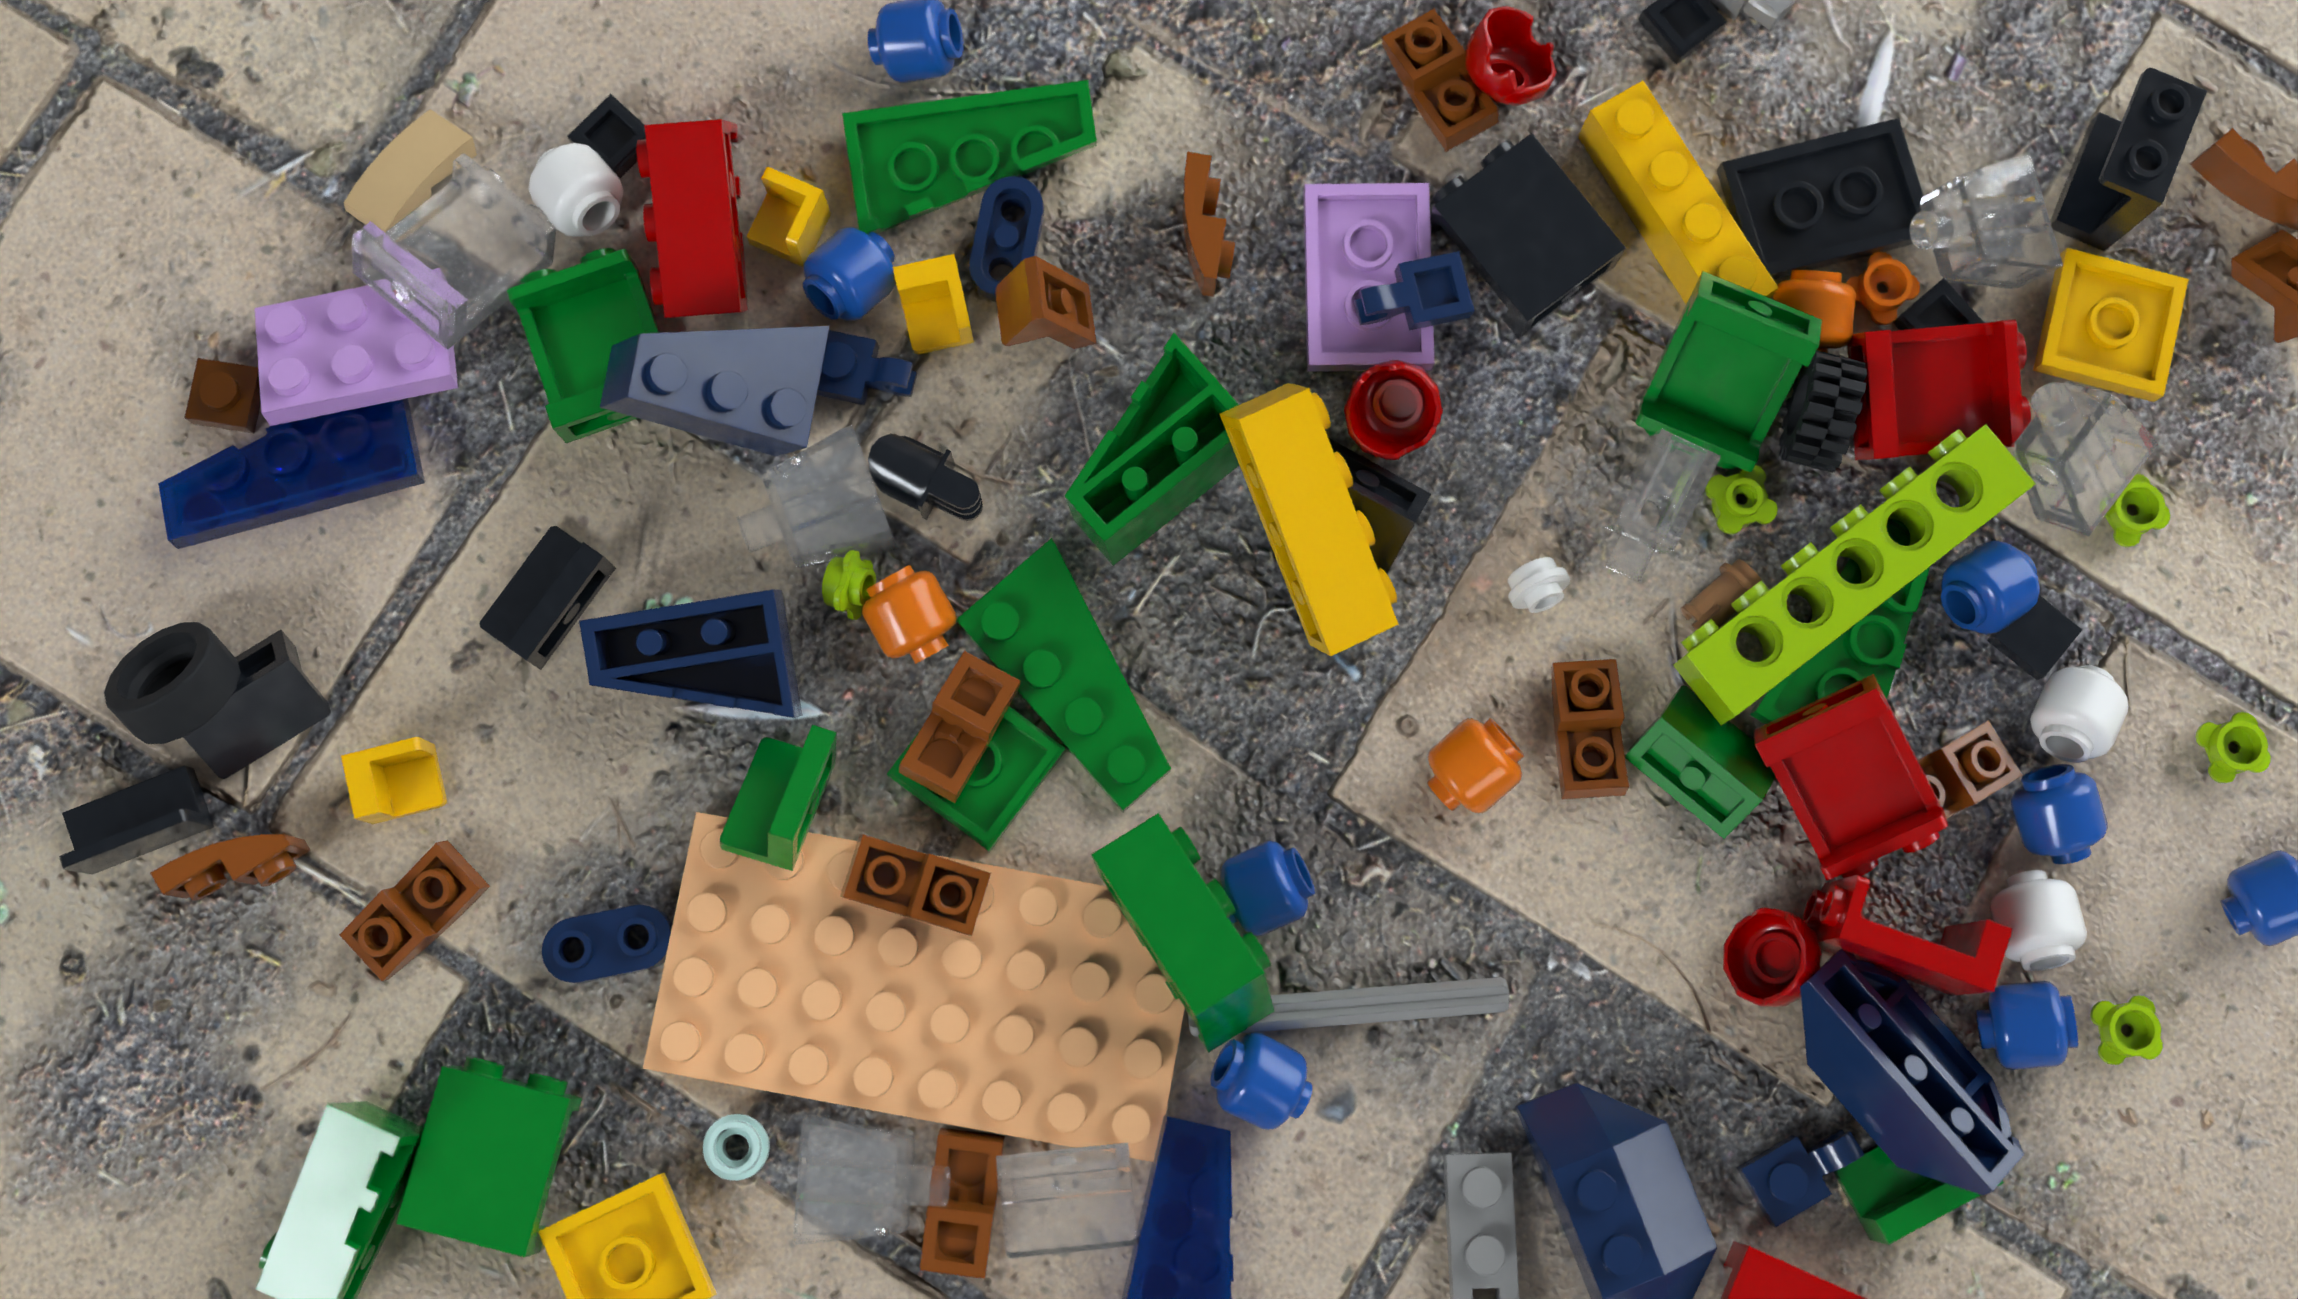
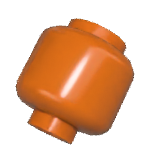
M1791 270L1790 280H1784L1777 284L1779 288L1773 294V300L1822 320L1818 351L1828 353V349H1838L1847 346L1851 341L1856 300V293L1853 287L1841 283L1842 273Z
M908 565L866 589L870 598L862 607V615L887 657L900 658L910 654L914 663L917 664L949 646L943 634L953 628L957 616L932 572L918 571L915 573L911 565Z
M1467 718L1460 722L1428 752L1429 766L1435 776L1427 784L1451 811L1462 804L1469 811L1484 813L1519 784L1522 779V771L1518 762L1525 756L1516 743L1493 719L1489 718L1483 724L1473 718Z

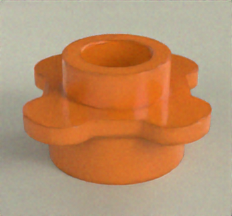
M1886 252L1873 253L1867 260V268L1860 276L1850 277L1845 283L1855 290V302H1860L1871 312L1872 321L1879 325L1891 324L1897 318V309L1905 301L1914 300L1920 292L1919 281L1911 274L1907 266L1893 259ZM1880 283L1885 284L1887 293H1880L1877 290V285Z

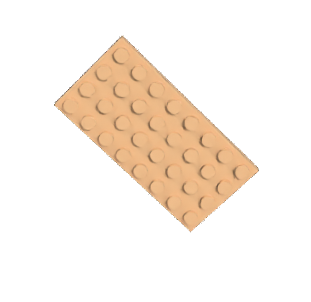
M696 812L643 1069L1158 1162L1185 1007L1179 998L1175 999L1165 983L1167 981L1147 948L1140 943L1106 886L939 856L991 873L972 936L840 897L856 848L857 841L808 832L794 869L790 871L722 850L720 847V836L728 817Z

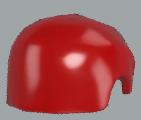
M1509 6L1496 7L1487 11L1467 43L1465 61L1469 76L1481 91L1497 102L1519 106L1542 98L1552 84L1557 71L1551 57L1554 48L1553 43H1538L1532 35L1533 16L1525 11Z
M1400 360L1382 362L1365 370L1354 381L1344 406L1347 430L1351 438L1363 452L1386 460H1398L1402 456L1425 446L1436 433V427L1439 425L1443 413L1439 388L1434 380L1421 366Z
M1758 908L1752 915L1746 916L1736 923L1725 941L1723 949V970L1732 984L1736 995L1746 1001L1766 1007L1787 1006L1800 999V986L1821 967L1822 949L1818 938L1807 923L1791 912L1773 908Z

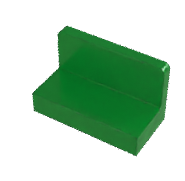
M1682 685L1676 691L1663 712L1632 744L1625 755V758L1723 839L1763 801L1776 778L1770 766L1766 767L1755 746V741L1730 721L1720 725L1699 697L1685 685Z
M812 725L803 748L769 737L761 739L720 836V847L722 850L793 871L835 766L837 732Z
M1878 1145L1863 1152L1864 1155L1853 1163L1834 1171L1835 1177L1868 1238L1871 1241L1887 1245L1981 1196L1980 1194L1899 1168Z

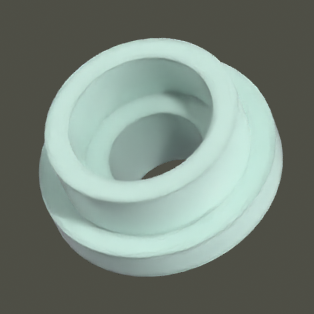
M731 1114L718 1119L708 1129L703 1141V1155L708 1167L717 1176L731 1181L744 1180L755 1175L766 1163L770 1150L769 1137L765 1128L756 1119L744 1114ZM734 1134L745 1137L749 1145L748 1153L741 1160L731 1158L726 1151V1143Z

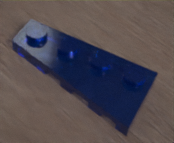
M406 398L269 426L265 428L267 434L264 437L240 449L232 445L158 483L167 539L174 547L181 549L424 484L425 479L409 400Z
M1164 1115L1122 1299H1231V1282H1234L1233 1254L1230 1253V1218H1232L1230 1130Z

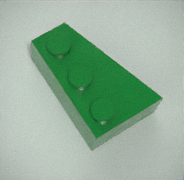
M1157 813L1091 854L1100 878L1140 943L1147 948L1167 980L1165 983L1175 999L1179 998L1194 1021L1199 1032L1198 1037L1208 1053L1274 1012L1264 972L1265 969L1272 966L1271 962L1254 934L1250 931L1241 937L1228 917L1236 912L1230 898L1217 879L1214 878L1208 883L1204 882L1193 865L1201 860L1200 855L1181 826L1171 832L1160 814Z

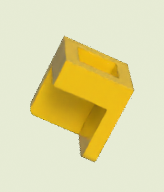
M766 167L761 180L767 194L746 238L750 245L804 268L806 259L814 251L831 216L824 192L820 188L773 168Z
M955 254L893 267L911 347L915 354H924L974 343Z
M413 737L341 755L354 819L377 824L440 808L447 803L435 744L423 738Z

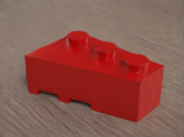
M717 119L644 125L646 139L637 140L636 150L641 178H650L653 203L644 204L643 219L647 241L657 242L659 267H651L650 286L654 305H663L665 318L747 311L744 235L740 232L737 198H741V181L739 176H734L731 143L738 142L737 124Z

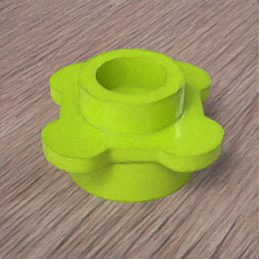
M1755 465L1752 472L1742 469L1740 473L1728 477L1717 474L1708 480L1705 486V493L1707 497L1712 499V510L1717 518V526L1722 532L1734 535L1742 528L1754 522L1766 525L1775 519L1778 507L1773 500L1768 498L1764 487L1766 473L1761 467ZM1738 494L1746 496L1747 503L1745 505L1737 503L1736 496Z
M2141 474L2127 476L2123 481V486L2113 492L2103 491L2094 500L2095 513L2107 519L2114 530V541L2123 547L2137 545L2142 534L2150 529L2160 530L2166 527L2170 521V511L2165 506L2163 495L2155 486L2150 484L2147 477ZM2128 505H2133L2137 509L2135 516L2128 514Z
M849 550L845 557H834L827 565L823 577L822 597L824 603L827 606L834 607L837 611L843 612L846 610L848 619L858 620L862 615L864 603L870 598L866 589L876 583V574L873 570L872 561L867 559L861 560L860 553L856 550Z
M2239 712L2234 714L2229 722L2220 725L2207 722L2197 729L2196 742L2206 750L2210 761L2208 773L2214 781L2223 784L2229 783L2234 780L2236 774L2248 770L2253 773H2260L2268 768L2271 761V756L2268 752V741L2253 715ZM2230 742H2234L2238 746V751L2235 754L2231 753L2228 749Z
M2137 995L2131 997L2128 1003L2114 1005L2109 1001H2100L2093 1006L2090 1018L2098 1026L2101 1043L2097 1051L2099 1057L2105 1063L2119 1065L2127 1057L2140 1056L2143 1059L2151 1060L2160 1055L2163 1049L2161 1025L2155 1015V1005L2149 998ZM2124 1024H2128L2132 1029L2129 1036L2122 1034L2121 1028Z

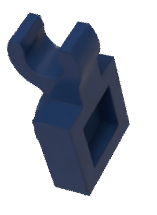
M1459 251L1399 263L1394 270L1397 283L1360 290L1361 298L1354 301L1360 325L1378 323L1405 313L1409 331L1468 319L1475 311Z
M829 330L817 395L865 405L869 388L895 395L912 397L917 372L912 371V362L891 357L877 358L879 345L875 339Z
M1840 1129L1805 1150L1797 1136L1791 1135L1736 1168L1769 1224L1773 1227H1778L1832 1195L1822 1176L1853 1163L1861 1158L1864 1153L1851 1131L1844 1133Z

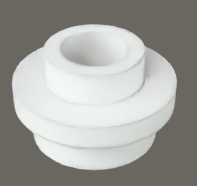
M1551 557L1530 561L1516 569L1508 577L1507 582L1511 588L1508 598L1516 609L1528 608L1531 613L1545 611L1558 604L1564 598L1562 591L1569 585L1570 577L1566 569L1557 567L1554 559Z

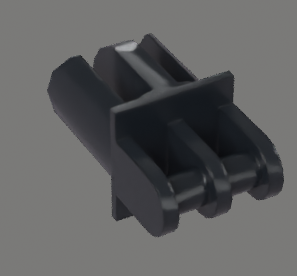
M896 434L880 437L871 446L868 463L870 474L877 488L887 496L920 511L923 519H928L933 507L964 521L974 520L981 514L983 503L979 487L971 478L953 470L955 463L950 450L947 449L943 454L913 438Z

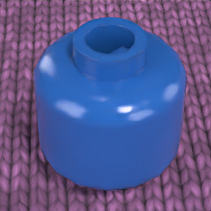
M901 0L890 2L879 10L876 28H870L868 31V48L872 61L877 66L883 65L888 75L899 83L943 77L951 71L955 59L960 58L963 53V34L958 16L954 9H946L940 0Z
M851 227L839 229L815 249L804 263L805 280L802 284L806 297L821 314L829 319L837 320L841 318L846 321L862 319L885 299L896 286L892 265L895 260L894 252L885 239L877 233L869 232L866 234L861 230Z
M1996 540L1982 543L1952 562L1943 573L1941 602L1947 616L1961 628L1985 635L1999 632L2028 613L2038 602L2040 585L2036 566L2025 552L2018 550L2011 544Z
M2069 764L2046 766L2025 774L2021 778L2022 786L2015 790L2011 798V807L2024 847L2032 854L2051 856L2054 864H2070L2089 857L2092 853L2090 846L2101 840L2108 829V822L2094 779L2085 773L2075 772L2074 767Z
M1266 841L1228 858L1220 869L1222 887L1236 910L1234 914L1228 917L1232 924L1238 922L1247 933L1251 931L1257 937L1301 919L1308 909V897L1315 894L1312 878L1299 852L1294 847L1286 850L1282 845L1274 841Z
M2280 850L2230 872L2227 886L2231 896L2220 900V903L2230 924L2239 936L2250 931L2256 940L2266 946H2275L2298 936V860L2287 852Z
M2038 981L1995 986L1994 992L1989 994V1009L1976 1010L1981 1049L1994 1048L1998 1062L2005 1069L2018 1070L2059 1066L2066 1060L2068 1049L2078 1048V1032L2072 998L2070 995L2060 996L2058 989L2051 982Z
M1257 1032L1247 1034L1239 1041L1231 1039L1225 1044L1215 1061L1210 1080L1211 1086L1217 1089V1101L1225 1112L1265 1130L1278 1128L1289 1117L1294 1119L1300 1117L1310 1101L1313 1089L1312 1083L1306 1081L1307 1063L1302 1054Z

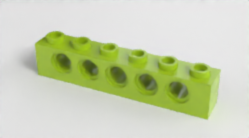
M1987 424L1968 438L1960 429L1956 430L1928 452L1936 462L1918 476L1909 466L1879 490L1886 501L1875 510L1868 513L1860 504L1831 526L1830 529L1837 539L1819 552L1810 542L1784 562L1780 567L1788 576L1771 590L1761 580L1731 603V606L1738 615L1719 628L1710 619L1680 642L1689 653L1673 664V666L1720 725L1725 724L1744 711L2036 485ZM1937 481L1948 483L1956 490L1959 497L1958 507L1948 506L1940 500L1936 491ZM1888 519H1896L1907 527L1910 533L1909 546L1900 545L1890 538L1886 527ZM1839 556L1848 557L1858 564L1861 570L1860 584L1849 583L1840 576L1837 570V559ZM1789 594L1800 595L1809 602L1812 608L1810 623L1797 621L1790 615L1786 604ZM1739 632L1750 633L1759 639L1763 648L1761 661H1749L1739 653L1736 646V638Z

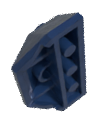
M1840 949L1800 986L1807 1065L1897 1167L1983 1196L1993 1192L2025 1155L2019 1140L2012 1137L2009 1116L1993 1078L1903 977L1876 964L1857 960L1854 954Z
M1578 1083L1570 1084L1516 1105L1515 1108L1590 1298L1693 1299L1718 1247L1668 1123Z

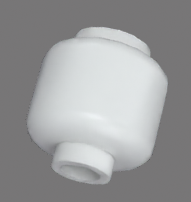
M570 143L546 151L539 158L531 173L528 188L533 203L551 224L566 236L575 237L593 236L607 230L619 215L624 192L619 177L599 154L586 144Z
M2092 665L2066 667L2053 672L2047 679L2031 714L2032 730L2038 737L2042 748L2053 757L2071 763H2081L2088 759H2094L2107 754L2115 743L2128 712V699L2119 684L2104 669Z
M2043 870L2025 871L2007 879L2008 888L1995 895L1990 904L1993 922L2013 928L2005 957L2012 961L2021 962L2022 968L2028 971L2053 969L2074 961L2076 958L2074 951L2083 946L2087 937L2075 889L2063 880L2048 879L2046 872Z

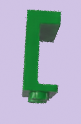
M613 248L598 249L584 255L578 265L560 271L554 269L534 271L524 276L520 280V285L507 289L510 303L517 310L549 402V404L545 405L552 429L566 444L638 419L600 408L612 345L638 334L660 333L638 267L627 249L618 251Z
M1702 271L1641 397L1635 421L1636 425L1644 428L1649 436L1659 442L1670 445L1680 443L1702 452L1706 459L1717 466L1727 469L1738 467L1752 472L1758 462L1761 444L1802 365L1809 366L1819 347L1822 320Z
M466 1056L463 1067L442 1066L396 1224L521 1257L540 1253L543 1242L538 1231L547 1227L540 1225V1221L570 1116L573 1111H579L582 1098L565 1093L568 1085L567 1081L537 1073H529L527 1083L502 1077L505 1065Z

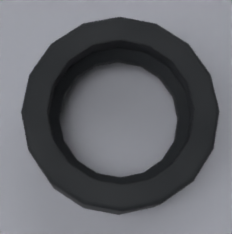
M199 622L178 623L159 630L146 638L122 658L109 676L105 687L106 706L135 737L144 743L165 744L187 736L205 725L215 716L236 690L241 672L237 659L210 628Z

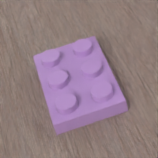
M1429 183L1305 184L1303 203L1307 372L1365 371L1376 364L1390 360H1400L1421 366L1424 370H1432L1434 366L1433 326L1409 331L1405 313L1378 323L1360 325L1354 303L1355 299L1361 298L1360 290L1397 283L1394 270L1399 263L1431 257Z
M440 271L255 308L261 413L270 426L458 388L448 287Z

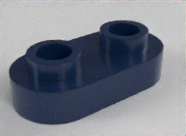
M1008 176L996 180L986 189L981 202L969 269L972 283L978 293L996 302V287L1001 281L991 277L992 269L997 265L1004 264L1013 270L1023 259L1037 256L1044 220L1043 199L1038 188L1022 177ZM1011 206L1020 207L1025 212L1022 219L1016 222L1005 220L1002 214L1005 209Z
M632 905L567 918L556 923L547 932L542 944L543 962L547 970L554 977L569 983H587L651 970L665 962L673 924L662 911L646 905ZM643 925L648 930L649 940L643 948L635 950L628 942V934L633 927ZM579 938L584 944V954L580 960L571 963L564 955V948L569 940Z

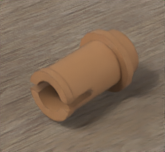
M1737 559L1732 565L1725 562L1719 567L1721 575L1692 601L1680 608L1686 620L1691 618L1695 620L1691 624L1695 630L1710 619L1719 627L1736 612L1731 603L1762 580L1746 562L1741 559Z

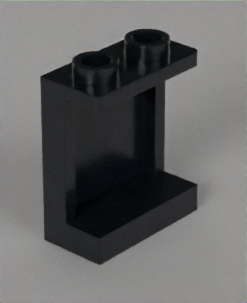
M2147 68L2139 77L2122 121L2101 112L2090 121L2047 228L2105 252L2161 206L2207 90L2157 69Z
M1532 133L1516 145H1513L1510 140L1499 144L1481 161L1480 164L1483 169L1469 180L1465 181L1460 175L1445 184L1433 196L1432 200L1435 205L1430 214V228L1434 233H1437L1442 228L1508 308L1503 321L1518 339L1611 270L1626 249Z

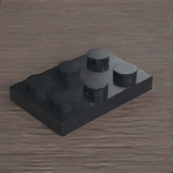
M1899 118L1721 162L1716 170L1728 211L1773 280L1790 276L1791 270H1813L1869 256L1876 252H1885L1928 241L1936 233Z

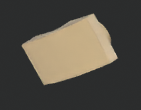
M429 109L397 135L368 166L344 201L346 212L385 239L390 240L435 207L431 192L433 186L477 156L473 137Z

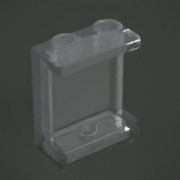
M461 154L453 161L451 181L387 232H383L374 223L369 222L352 235V273L448 350L509 300L507 289L520 285V280L527 274L547 269L553 264L556 228L541 208L524 202L505 186L496 172L488 167H481L466 154Z

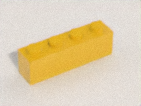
M1644 80L1590 110L1577 137L1684 303L1687 304L1702 271L1771 298L1779 287Z
M1287 383L1220 413L1309 645L1329 656H1333L1399 625L1392 608V604L1397 602L1395 588L1387 573L1382 568L1378 569L1370 547L1375 545V536L1366 516L1360 510L1356 511L1348 492V488L1353 486V478L1342 455L1332 450L1325 431L1330 428L1331 421L1320 396L1315 392L1311 393L1307 387Z

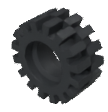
M1817 350L1809 366L1802 365L1799 371V378L1795 379L1792 386L1793 394L1788 399L1786 406L1788 409L1787 415L1783 418L1781 429H1784L1779 440V446H1781L1779 457H1781V460L1831 473L1835 471L1836 467L1840 466L1843 454L1846 455L1850 446L1849 438L1854 436L1857 427L1855 424L1856 417L1861 413L1863 405L1860 400L1865 393L1866 383L1863 382L1867 376L1866 364L1864 362Z

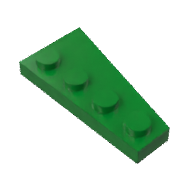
M1088 80L842 113L858 228L866 234L869 232L881 233L983 192L993 182L1003 177H1020L1097 146Z
M1888 519L1886 527L1890 538L1900 545L1909 546L1910 533L1907 527L1896 519ZM1847 557L1838 573L1845 581L1852 584H1860L1861 570L1854 560ZM1930 567L1760 697L1749 715L1763 724H1768L1873 674L1887 699L1895 672L1901 666L1907 646L1904 643L1912 615L1918 609ZM1811 614V616L1809 617V619H1808V621H1807L1806 623H1810V622H1811L1812 614Z
M1052 538L956 619L957 624L996 668L1021 681L1017 690L1018 694L1123 813L1171 772V767Z

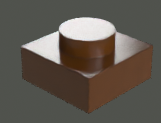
M198 358L184 418L195 425L255 434L261 406L258 367Z

